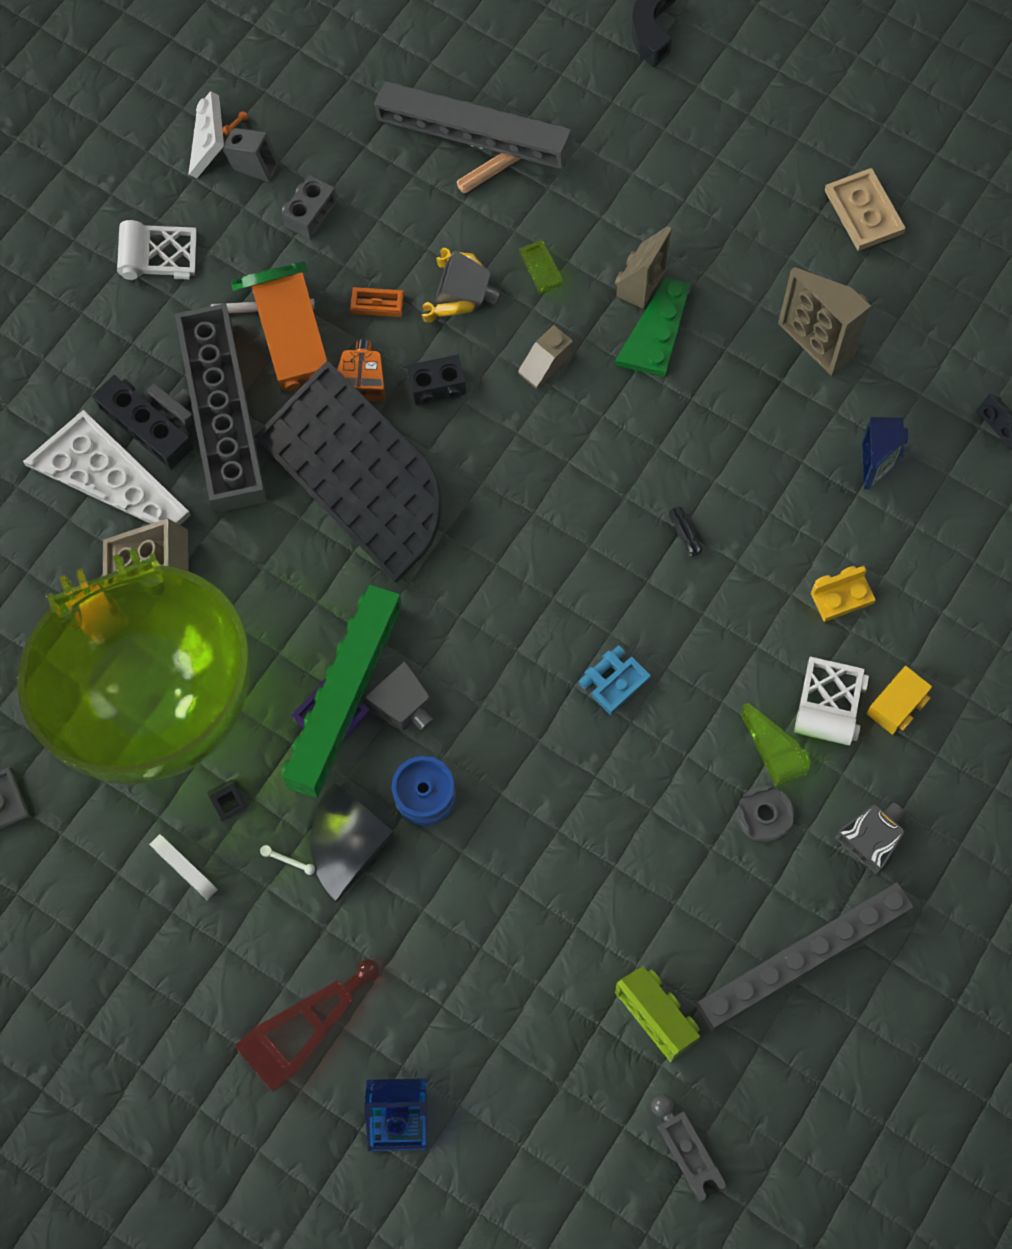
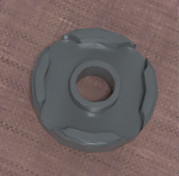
M768 785L756 786L747 791L739 801L736 812L738 824L743 833L752 840L762 843L775 842L784 837L790 830L794 819L793 804L784 792ZM762 807H767L773 812V818L764 821L759 818L757 811Z

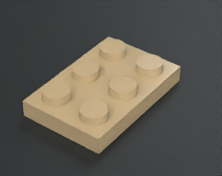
M872 168L825 186V192L857 251L904 234L906 228Z

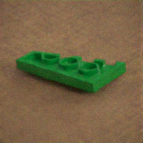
M669 278L664 279L617 356L615 366L666 377L688 297L690 283Z

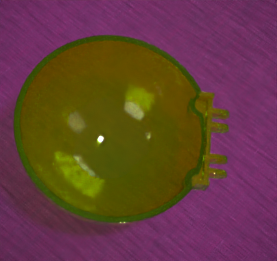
M136 548L130 549L133 565L125 568L122 557L119 554L114 555L113 559L117 571L88 582L82 568L76 570V576L80 584L77 587L71 588V582L66 575L59 577L64 592L56 595L52 593L47 594L50 608L38 621L27 640L20 659L17 681L18 698L23 717L37 740L55 758L83 775L117 784H143L162 781L190 770L209 757L223 743L239 719L245 704L251 673L247 636L240 616L228 598L217 587L196 574L176 567L160 565L154 553L149 555V559L141 561Z

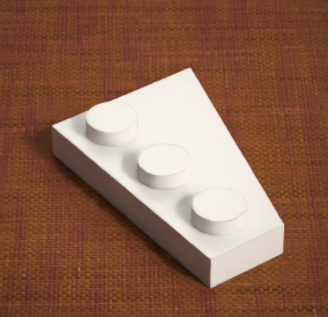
M211 91L205 99L199 101L196 109L197 114L188 174L195 178L200 176L224 146L219 95Z

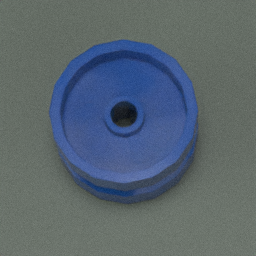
M418 756L408 759L398 767L393 776L391 790L397 811L404 820L416 826L428 827L439 824L447 818L455 806L456 799L454 780L447 766L434 757ZM423 789L428 790L426 793H421Z

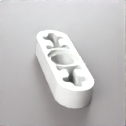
M159 834L149 844L207 901L215 894L217 888L163 836Z

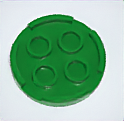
M303 261L247 275L241 279L231 280L232 282L230 283L232 290L237 291L260 283L308 272L306 262Z

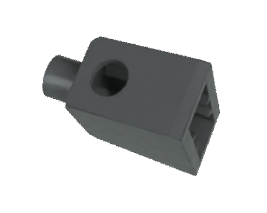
M234 128L227 139L223 138L224 146L218 153L227 156L234 170L270 182L280 162L267 133Z
M405 662L365 697L367 705L373 711L400 730H405L413 722L423 732L434 721L426 712L431 705L430 697Z

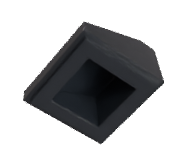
M232 779L207 792L221 820L247 807Z

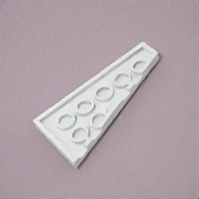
M84 410L23 461L27 467L150 524L169 518L181 525L191 516L189 511Z

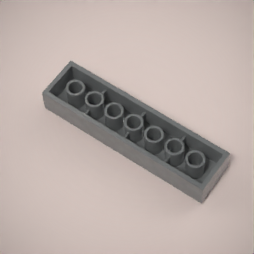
M227 304L175 313L208 495L214 513L267 503L232 321Z

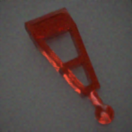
M371 959L362 960L356 967V974L343 985L335 981L261 1023L234 1045L272 1092L276 1091L299 1070L353 1001L349 994L363 982L370 983L377 979L379 975L377 963ZM336 993L341 1000L322 1023L310 1008ZM302 1013L316 1031L289 1064L265 1034Z

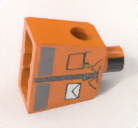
M358 340L356 341L355 350L343 351L338 371L368 401H385L386 396L380 352L371 351L372 343L370 341Z

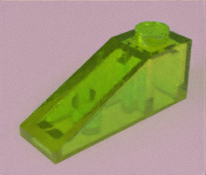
M743 704L740 714L775 788L806 776L810 769L809 765H811L807 751L805 749L801 750L796 740L751 704Z

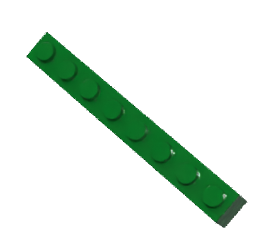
M369 585L366 593L361 594L357 605L358 611L355 617L352 616L348 622V633L345 640L341 639L337 646L336 660L334 664L330 663L327 668L326 682L316 692V704L312 712L308 711L305 716V728L302 735H298L293 743L292 757L290 761L286 760L282 767L281 776L286 788L318 799L402 609L401 597L398 593Z

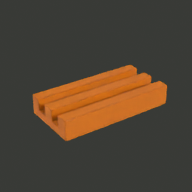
M353 287L350 312L354 315L402 317L404 290ZM357 297H374V298H372V299H358ZM381 298L397 299V301L382 300Z

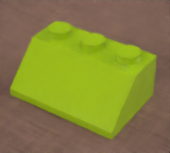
M642 966L617 982L615 994L671 1063L699 1040L700 1035L697 1032L700 1029L690 1016L685 1018L678 1010L681 1007L678 1000L671 993L666 995L659 986L662 982L652 969L647 971Z

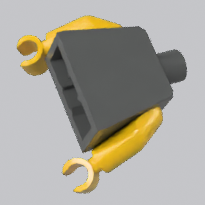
M447 248L440 250L442 258L437 257L436 260L438 266L444 268L435 299L437 307H434L429 302L423 304L422 308L424 311H431L429 314L421 315L425 322L435 321L437 315L445 317L474 312L481 305L482 301L493 305L496 303L500 291L487 286L490 271L482 265L474 254L455 250L450 254V250Z

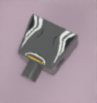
M892 803L884 812L878 806L872 805L841 828L835 839L877 875L905 833L904 829L897 824L904 817L905 812L896 803Z

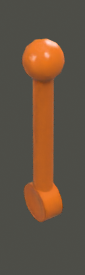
M244 111L240 112L238 118L233 123L222 128L223 133L229 136L231 131L241 121L248 119V114Z

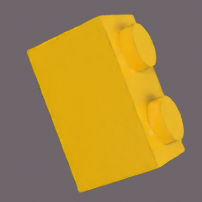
M905 665L872 703L866 714L892 735L899 728L904 731L914 719L910 716L916 708L921 711L931 699L928 693L932 686Z

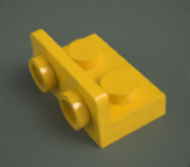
M851 566L841 571L837 576L831 577L826 575L816 580L811 595L824 622L875 603L876 599L865 578L867 572L865 566L859 568Z

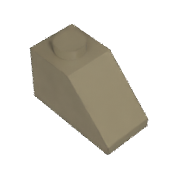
M553 325L535 342L519 368L518 374L535 389H538L573 356V340Z

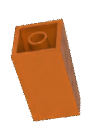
M303 273L251 286L281 391L299 389L327 361Z

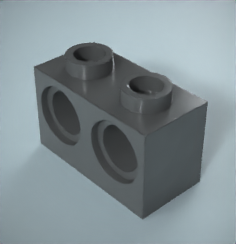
M309 175L304 182L298 185L293 198L287 201L282 208L284 226L311 239L337 203L335 188Z

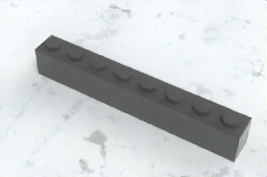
M385 81L374 102L378 121L559 169L563 168L572 148L571 129L521 117L514 113L509 114L491 107H482L468 101H459L445 95L432 94L421 89L405 87L398 83L394 84Z
M896 882L698 1001L696 1009L712 1033L904 917L912 910L913 905Z

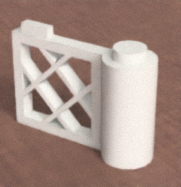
M126 220L120 223L117 272L123 278L134 280L142 274L174 275V279L190 280V276H195L196 228L145 226L141 222ZM150 234L162 235L166 240L156 246L150 241ZM180 235L191 236V241L184 247L175 241ZM171 243L178 252L169 258L161 250ZM156 254L165 261L160 266H149V260ZM183 255L190 261V267H178L174 261Z
M809 657L794 733L849 746L851 741H857L860 731V725L856 724L860 692H866L869 678L868 675H864V669ZM813 667L825 669L829 677L819 682L812 673ZM843 674L857 676L856 683L848 688L845 687L839 677ZM834 681L841 692L830 697L823 686ZM818 690L825 701L819 704L807 702V697L809 693ZM845 696L851 704V710L839 709L834 701Z

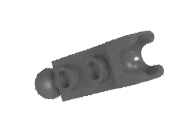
M658 1094L651 1101V1109L657 1117L663 1118L665 1122L657 1128L700 1203L706 1199V1194L703 1190L704 1182H712L718 1190L726 1188V1183L712 1162L685 1112L683 1111L675 1116L673 1113L675 1107L673 1099L667 1094Z

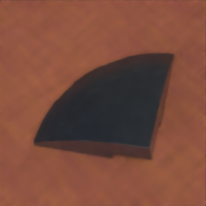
M335 783L327 790L316 809L312 830L310 831V851L320 882L328 894L337 902L376 861L375 857L395 836L387 825Z

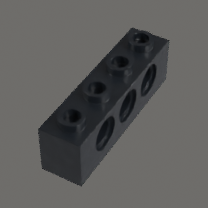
M113 375L92 395L97 408L170 470L193 449L189 432L181 425L177 428L171 423L172 419L165 411L160 410L158 412L146 395L142 394L139 396L135 392L134 386L128 380H120L116 375ZM130 402L128 406L121 407L124 403ZM149 418L148 421L139 423L142 419ZM161 434H168L165 438H158Z

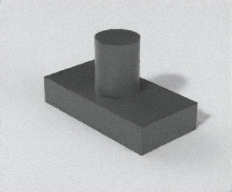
M155 384L147 389V397L152 401L153 407L158 412L160 410L165 411L171 417V423L177 428L181 425L188 432L193 430L192 413L185 409L191 403L188 390L182 389L176 395L170 397Z

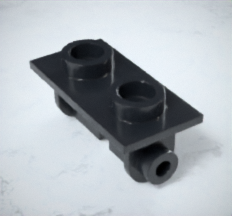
M990 393L976 411L1012 449V416L1010 415L1012 411L1002 401L1000 396L996 397Z

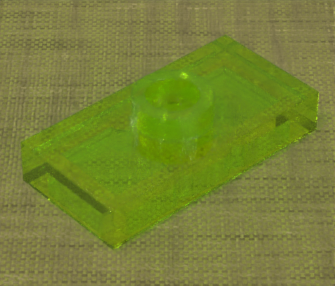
M543 240L519 248V254L539 294L563 285V279Z

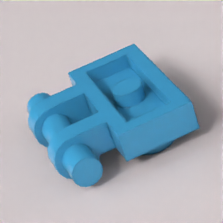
M619 645L612 651L608 650L602 656L603 659L594 668L589 667L584 672L585 676L578 681V684L584 690L591 684L597 686L591 693V696L610 715L651 679V675L632 656L624 664L619 660L625 654V651ZM610 667L613 668L615 672L605 680L601 675Z

